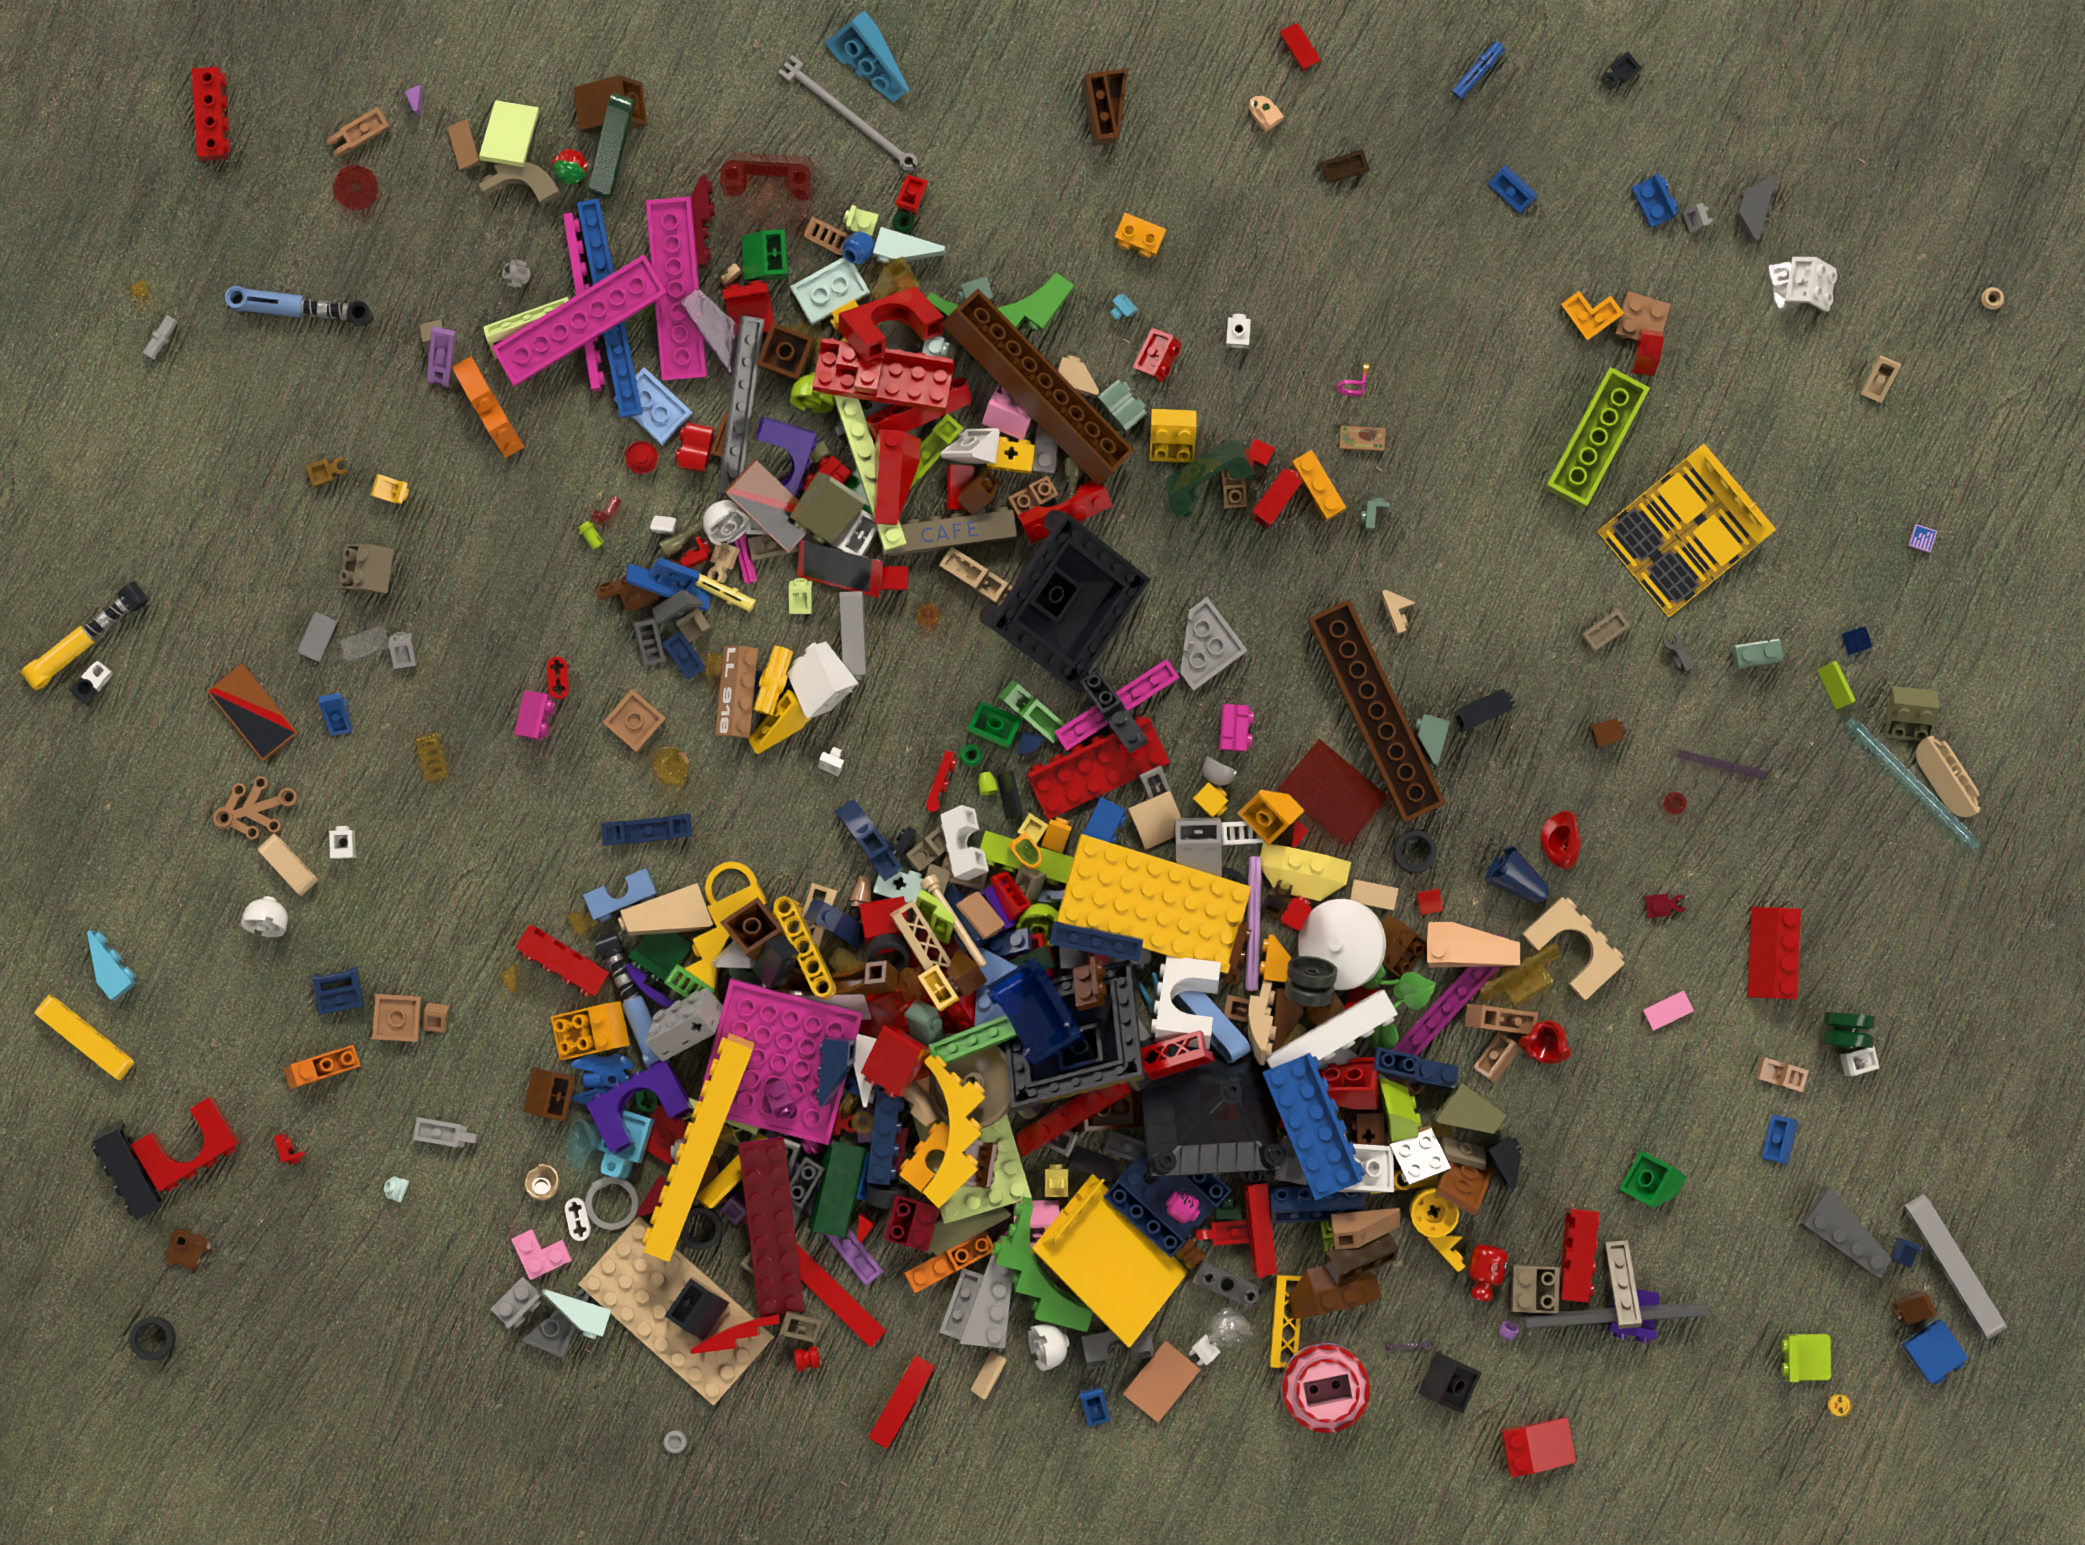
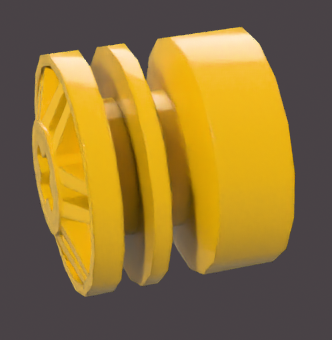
M1436 1185L1425 1186L1415 1192L1409 1206L1414 1226L1420 1233L1433 1238L1445 1236L1453 1231L1459 1218L1458 1206L1435 1194ZM1434 1205L1435 1208L1439 1207L1436 1210L1437 1214L1433 1215L1432 1212L1428 1213V1211L1430 1210L1429 1206Z

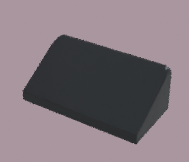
M1009 771L998 775L997 780L1006 819L1022 816L1023 812L1014 772Z
M1077 1145L1069 1167L1089 1175L1094 1174L1097 1178L1112 1183L1120 1161Z

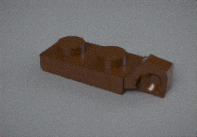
M1242 920L1239 923L1229 960L1230 968L1224 978L1226 983L1237 985L1241 977L1238 963L1243 964L1246 951L1242 950L1243 943L1249 942L1252 931L1247 929L1249 924L1247 921Z

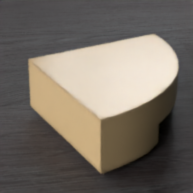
M737 264L730 266L727 269L728 273L720 277L719 281L724 287L742 274Z

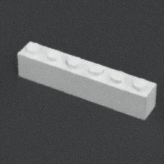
M1379 990L1271 1053V1057L1266 1056L1265 1062L1272 1069L1307 1053H1311L1312 1057L1316 1056L1318 1060L1323 1059L1326 1061L1336 1055L1335 1050L1341 1047L1344 1050L1355 1044L1354 1039L1362 1035L1365 1038L1374 1033L1375 1030L1373 1028L1382 1024L1384 1027L1393 1022V1017L1397 1015V1012L1385 991Z

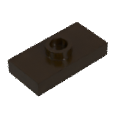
M1363 149L1320 163L1327 185L1370 171Z

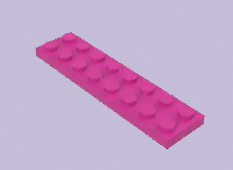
M692 197L646 200L651 265L668 293L655 302L662 380L707 377Z
M644 254L494 345L492 349L513 386L516 387L668 293L647 256Z

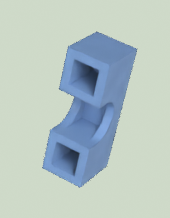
M642 869L625 877L628 884V892L620 899L612 898L606 886L584 894L583 896L593 920L607 921L613 918L612 914L617 911L630 908L638 902L643 903L654 899L658 892L648 869Z

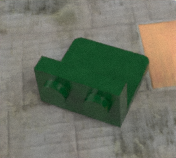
M675 932L645 934L636 950L633 949L628 957L632 959L630 964L641 971L643 968H646L651 972L649 976L661 983L662 980L665 981L677 964H681L692 945Z

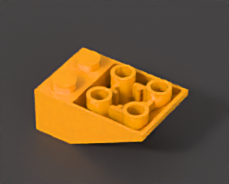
M621 1001L551 1016L560 1061L630 1046Z

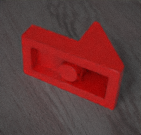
M907 174L895 202L896 208L918 215L928 181Z

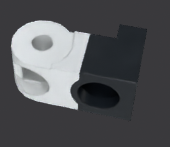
M96 661L69 691L85 705L89 706L94 700L93 698L102 689L101 687L109 681L113 672L101 662Z

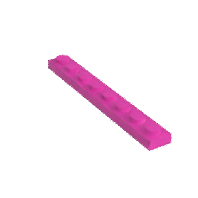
M573 213L563 214L577 296L590 288V285L585 284L584 276L588 275L586 262L581 260V254H584V246L582 240L578 241L577 232H581L579 219H575ZM598 337L584 345L591 389L594 393L602 392V385H605L603 371L599 372L598 363H602L600 349L596 350L595 341H598Z

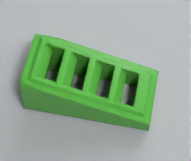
M679 964L674 967L664 982L685 998L690 996L689 992L695 983L699 984L695 991L699 992L706 987L712 994L716 991ZM681 972L684 975L676 985L673 982ZM687 978H690V983L687 985L685 990H683L681 988L682 985L685 983Z

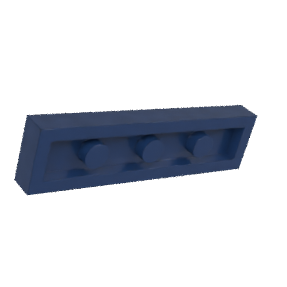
M1054 921L1049 944L1139 962L1144 938Z

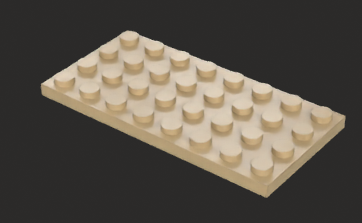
M638 1216L578 1285L604 1308L611 1310L610 1313L714 1406L775 1336L764 1326L759 1327V1336L737 1339L738 1347L735 1349L691 1354L690 1350L703 1342V1340L685 1331L665 1317V1314L691 1277L696 1278L730 1302L705 1340L727 1328L755 1318L677 1248L674 1249L669 1262L644 1253L645 1245H642V1241L647 1228H652V1226L641 1216Z

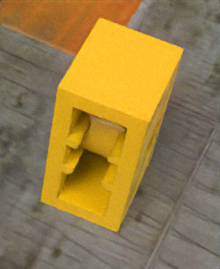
M999 437L996 463H987V469L1032 475L1035 445H1032L1029 440L1018 439V442H1009V438ZM1010 450H1014V454L1018 456H1013V460H1010L1005 453L1008 454Z

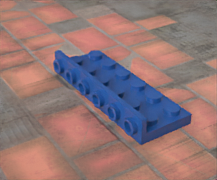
M1307 1053L1304 1056L1264 1071L1262 1074L1316 1201L1362 1182V1176L1365 1173L1361 1163L1356 1164L1353 1155L1356 1154L1352 1142H1347L1344 1134L1347 1133V1129L1343 1120L1339 1121L1335 1112L1338 1111L1334 1098L1329 1099L1327 1090H1330L1325 1077L1321 1078L1318 1069L1321 1068L1316 1056L1312 1057L1311 1053Z

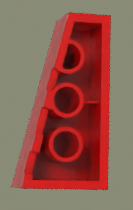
M1566 1208L1559 1299L1589 1302V1297H1593L1594 1285L1591 1284L1592 1275L1595 1274L1596 1268L1594 1254L1597 1251L1598 1244L1596 1238L1597 1229L1599 1228L1598 1211Z

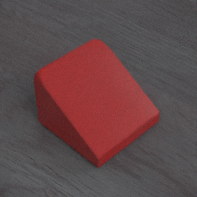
M1254 438L1245 459L1266 468L1275 447Z
M1296 820L1293 823L1291 848H1296L1308 833V829Z
M1439 888L1416 893L1420 915L1443 911Z

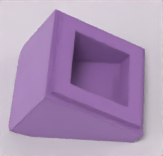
M421 85L405 91V95L416 116L421 115L423 88Z
M739 1190L720 1209L735 1225L746 1215L745 1198Z

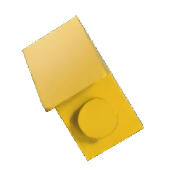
M1463 1236L1426 1237L1457 1272H1460L1465 1267L1462 1263L1464 1258L1456 1249L1453 1252L1450 1250Z

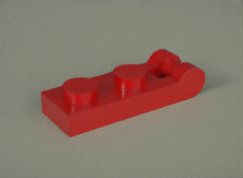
M948 750L945 751L926 801V808L931 813L939 810L938 798L941 792H946L949 780L946 779L949 771L953 772L957 759L954 758L955 753Z

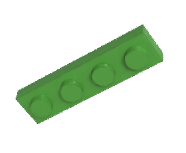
M1009 1013L928 1046L931 1049V1055L934 1057L938 1055L946 1064L1018 1037L1019 1033L1014 1016Z

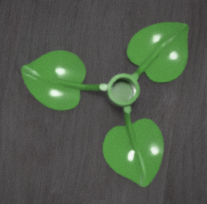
M1381 965L1371 980L1362 985L1367 989L1376 988L1378 983L1380 985H1395L1393 992L1399 1000L1393 1007L1396 1009L1405 1001L1406 1005L1414 1010L1420 1009L1428 1003L1436 987L1435 982L1427 980L1414 972L1404 973L1400 980L1384 981L1382 980L1385 975L1383 965ZM1393 1023L1384 1027L1380 1024L1373 1028L1375 1032L1369 1035L1368 1039L1375 1049L1376 1047L1390 1050L1395 1048L1398 1042V1031Z

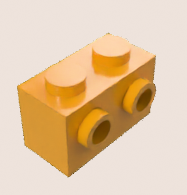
M1124 213L1114 242H1117V246L1122 249L1129 250L1132 248L1137 250L1138 254L1142 257L1150 259L1152 256L1156 258L1166 234V229Z

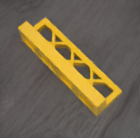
M1276 1274L1270 1367H1285L1287 1362H1280L1281 1351L1284 1348L1288 1347L1293 1352V1355L1298 1351L1301 1318L1295 1320L1294 1326L1291 1323L1293 1316L1290 1319L1285 1316L1284 1306L1289 1302V1298L1285 1301V1295L1289 1296L1286 1292V1280L1299 1281L1302 1276ZM1287 1324H1290L1295 1333L1294 1337L1286 1342L1282 1337V1331ZM1294 1341V1346L1292 1349L1289 1344Z

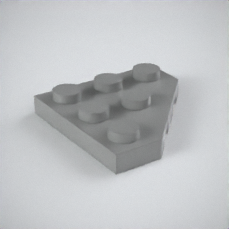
M1208 597L1189 610L1180 670L1181 676L1190 688L1195 691L1248 651Z

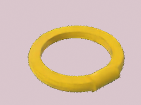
M725 862L716 866L709 873L705 882V895L709 904L712 905L717 902L712 893V884L720 872L726 869L740 870L748 877L750 886L757 883L754 873L747 866L738 862Z

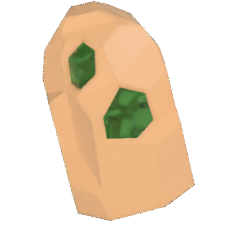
M1255 96L1249 102L1251 114L1264 132L1271 130L1284 118L1277 106L1264 96Z

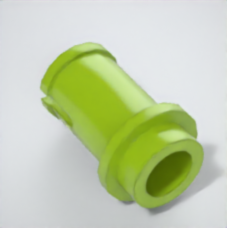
M587 521L578 527L579 534L584 536L594 551L605 542L594 529V523L591 524L590 521Z

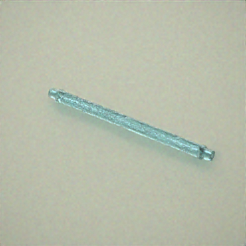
M1851 717L1845 723L1851 729L1850 732L1946 825L1965 846L1968 845L1973 851L1979 848L1981 844L1975 839L1976 836L1958 821L1861 722L1858 723Z

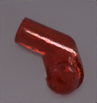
M612 496L602 512L600 510L593 512L591 520L597 522L598 525L604 524L615 514L621 504V500Z

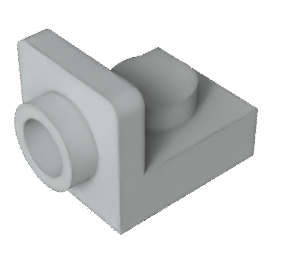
M397 632L390 637L389 649L394 669L416 666L417 661L412 643V633Z

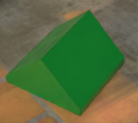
M981 701L968 726L967 733L1009 751L1022 718Z

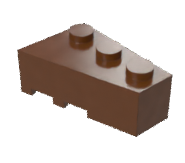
M1129 68L1085 74L1081 80L1093 146L1115 143L1120 136L1123 101Z

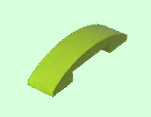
M949 414L942 418L920 445V463L910 489L941 457L940 453L963 431L964 428Z

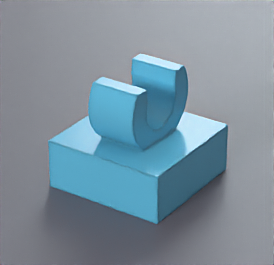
M1119 294L1112 300L1117 307L1110 314L1115 319H1120L1124 314L1126 317L1133 316L1138 311L1137 307L1125 294Z

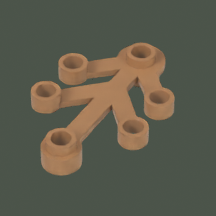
M258 776L254 780V786L243 807L234 810L239 798L247 793V787L244 784L237 783L232 788V794L226 806L220 807L214 812L213 822L219 829L225 830L232 827L246 834L249 839H258L260 836L258 827H249L237 820L246 816L267 827L270 832L277 833L282 828L281 822L277 819H270L258 812L282 804L288 807L293 806L298 801V794L293 789L285 788L280 791L279 796L256 803L262 790H265L269 785L267 778ZM260 779L265 781L263 787H259L257 784ZM238 786L243 787V792L241 794L236 793V788ZM291 793L293 795L292 801L287 802L286 795ZM227 814L228 821L223 823L221 817ZM273 822H277L278 828L276 830L271 829V824ZM251 829H255L257 832L254 837L249 835Z

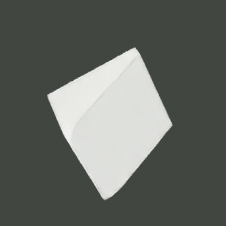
M654 516L650 529L653 533L675 534L676 518Z

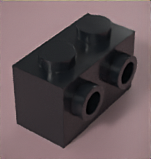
M784 934L766 940L753 971L768 989L776 986L781 987L788 982L799 952Z

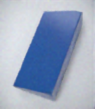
M1507 165L1502 167L1488 183L1519 214L1538 196Z
M1771 1115L1762 1159L1788 1165L1798 1125L1797 1120Z

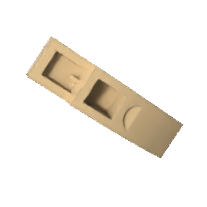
M1263 980L1260 997L1250 996L1248 1014V1037L1254 1056L1260 1065H1265L1266 1056L1271 1057L1273 1043H1270V1039L1275 1040L1277 1026H1273L1272 1008H1269V1004H1274L1276 992L1272 991V981Z

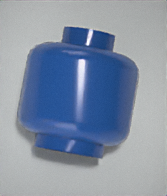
M858 231L853 233L842 245L844 258L849 263L857 265L866 262L873 255L875 247L873 238L864 232Z

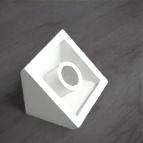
M966 429L940 455L942 458L963 464L996 463L999 429Z

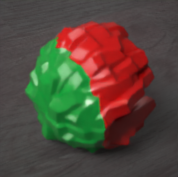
M572 149L563 150L552 162L555 176L569 186L582 181L588 168L583 153Z

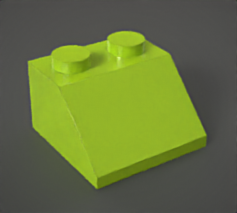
M1385 1078L1379 1079L1382 1108L1392 1142L1418 1137V1127L1422 1125L1419 1113L1415 1114L1414 1109H1416L1414 1095L1410 1096L1408 1088Z

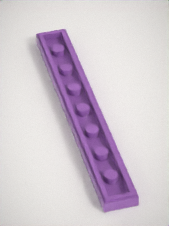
M771 1130L764 1134L768 1139L778 1137ZM797 1161L789 1177V1184L800 1167ZM816 1190L806 1208L809 1215H811ZM850 1228L847 1238L825 1234L865 1286L884 1272L863 1244L857 1241L856 1235Z

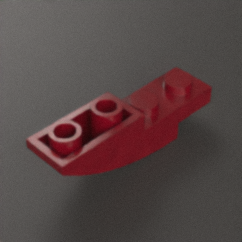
M706 174L700 176L691 195L699 269L708 268V261H711L710 247L706 248L705 239H709L708 226H704V224L712 223V216H716L715 205L710 203L709 194H713L712 181H708Z

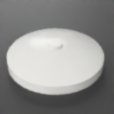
M1348 899L1326 901L1311 911L1299 932V956L1319 957L1332 962L1338 970L1337 979L1334 984L1336 990L1354 989L1371 980L1380 969L1386 951L1384 929L1373 911L1362 903Z

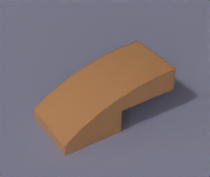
M1761 1057L1755 1078L1803 1092L1809 1071Z

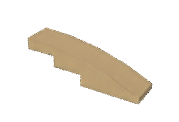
M953 547L949 549L939 565L999 606L1012 588L1006 581Z

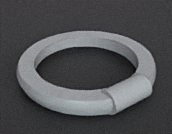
M605 1176L592 1183L586 1194L585 1206L588 1217L595 1225L606 1230H618L629 1225L637 1215L639 1198L635 1188L627 1180L619 1177ZM609 1184H618L624 1187L629 1192L632 1200L629 1215L617 1223L602 1221L596 1216L592 1207V1199L595 1192Z

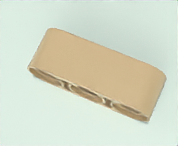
M275 833L257 848L263 857L300 896L306 893L318 881L316 876Z

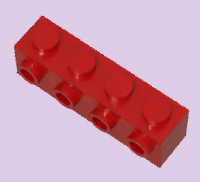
M219 67L192 68L197 157L201 161L228 159V152H231L230 139H227L226 132L230 130L229 118L225 115V109H228V97L224 95V87H227L226 73H223Z

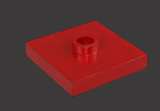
M658 1104L650 1116L651 1119H654V1124L645 1150L672 1166V1164H675V1159H671V1146H675L676 1139H684L688 1122L682 1118L673 1121L668 1117L664 1107Z

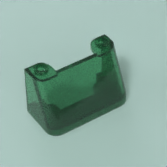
M1230 440L1167 478L1165 488L1170 507L1176 518L1186 519L1193 515L1192 505L1198 499L1193 488L1227 469L1233 478L1239 480L1247 477L1253 480L1261 475L1246 446L1241 441Z

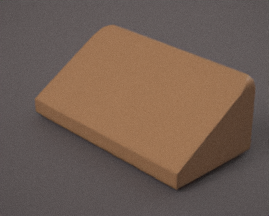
M462 120L448 127L459 170L480 165L481 161L468 120Z
M978 891L956 904L957 908L982 939L997 935L1005 926L1002 919Z
M1498 1032L1473 1066V1069L1495 1084L1520 1050V1046L1501 1032Z

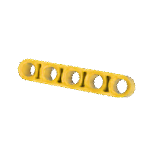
M779 897L774 903V911L787 939L799 952L797 960L812 992L823 1000L833 998L836 994V985L798 905L788 897ZM790 903V910L787 913H782L783 905ZM795 923H799V931L792 933L791 927ZM809 943V950L806 953H801V946ZM818 963V971L813 974L810 973L811 965ZM828 983L829 988L827 992L820 994V986Z
M48 994L34 1012L117 1080L121 1081L135 1063L127 1054L54 996Z

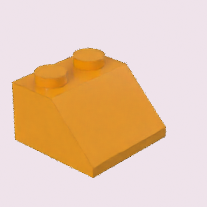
M1260 790L1237 814L1269 846L1305 810L1289 794Z

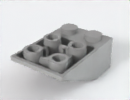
M1175 818L1176 863L1222 877L1221 818Z

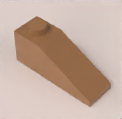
M1467 1004L1465 1027L1529 1034L1537 1023L1538 1013Z

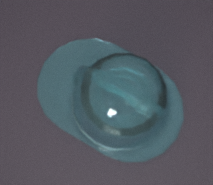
M581 1117L573 1120L566 1144V1157L572 1168L581 1169L585 1166L589 1154L601 1146L602 1137L596 1123L586 1122Z

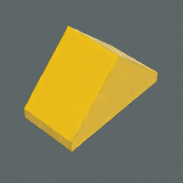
M938 965L933 966L918 976L939 1011L959 1000Z

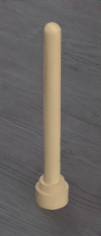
M936 875L926 877L921 881L920 886L924 891L938 899L955 918L954 930L980 968H984L986 966L985 959L941 893L940 881Z

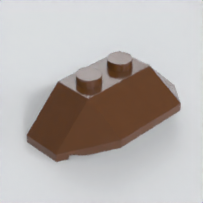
M1325 1265L1306 1269L1288 1296L1293 1319L1322 1315L1382 1299L1377 1276L1371 1272L1364 1273L1337 1285Z

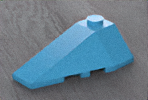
M865 10L824 42L841 63L850 65L856 70L855 73L859 77L864 76L872 82V86L893 103L909 91L879 28Z

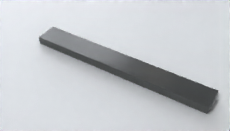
M741 316L717 494L727 495L724 491L744 471L758 370L756 363L760 355L764 319Z
M1706 1302L1639 1306L1641 1320L1709 1315V1307ZM1615 1308L1523 1314L1524 1323L1527 1328L1617 1322Z

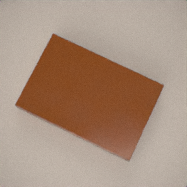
M1448 1161L1451 1169L1443 1172L1435 1194L1475 1216L1495 1169L1488 1165L1484 1169H1479Z

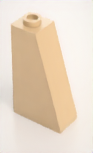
M698 883L621 910V917L618 918L621 930H626L628 936L713 929V923Z

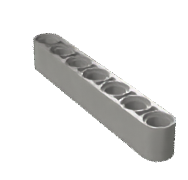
M1922 1194L1905 1204L1904 1209L1983 1337L1989 1340L2007 1329L2004 1320L1929 1199Z

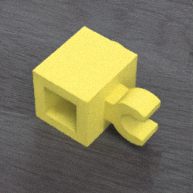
M1050 1164V1169H1045V1197H1068V1169H1063V1164Z

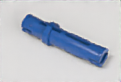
M1495 40L1483 55H1479L1475 65L1465 74L1455 88L1451 90L1452 94L1459 100H1462L1484 73L1494 67L1493 63L1506 50L1504 46ZM1490 55H1492V57L1487 61V63L1482 68H1480V66L1486 61V59ZM1476 72L1477 74H1476V75L1473 77V79L1465 86V83H1466V82L1472 77V75Z

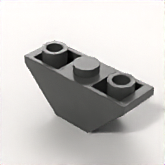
M1772 175L1746 189L1741 195L1736 218L1752 244H1756L1759 239L1764 238L1767 226H1764L1765 218H1769L1773 206L1769 203L1771 196L1775 197L1778 189V184L1775 183L1777 176Z

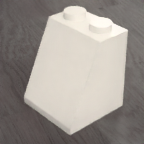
M826 641L820 644L815 642L807 647L805 650L806 654L803 657L797 658L791 664L793 667L787 672L807 719L831 711L858 684L857 680Z

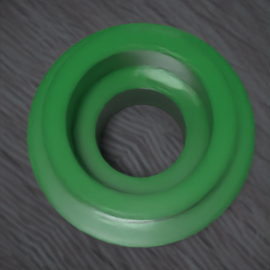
M975 744L965 745L961 749L960 759L966 766H976L982 760V751ZM970 751L976 754L972 760L967 758V753Z

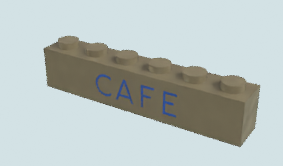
M1008 507L996 508L995 512L986 513V510H979L970 516H964V513H956L950 515L951 518L948 519L934 516L929 517L926 522H919V519L907 520L906 524L901 525L907 544L885 552L882 546L883 556H897L1017 539L1013 510H1008Z

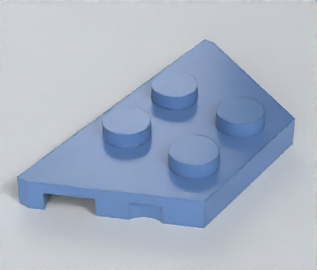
M978 947L986 961V966L980 968V970L987 979V982L976 990L975 1027L1009 1013L1013 1014L1014 1017L1020 1015L1022 993V968L989 952L985 948Z

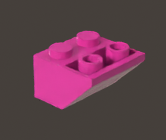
M524 690L514 735L541 742L544 741V737L548 738L551 727L548 724L549 715L553 716L556 706L550 695Z

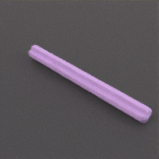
M1252 856L1249 858L1248 886H1251L1248 897L1247 922L1249 924L1247 929L1252 931L1246 946L1245 989L1247 991L1258 990L1261 857Z

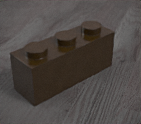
M1387 1233L1358 1248L1335 1250L1334 1247L1330 1248L1326 1252L1324 1265L1335 1283L1339 1285L1396 1260L1399 1247L1390 1233Z

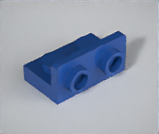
M1659 173L1631 188L1650 228L1674 218L1678 213V204L1674 197H1670L1667 191L1669 189L1668 183L1664 177H1660Z

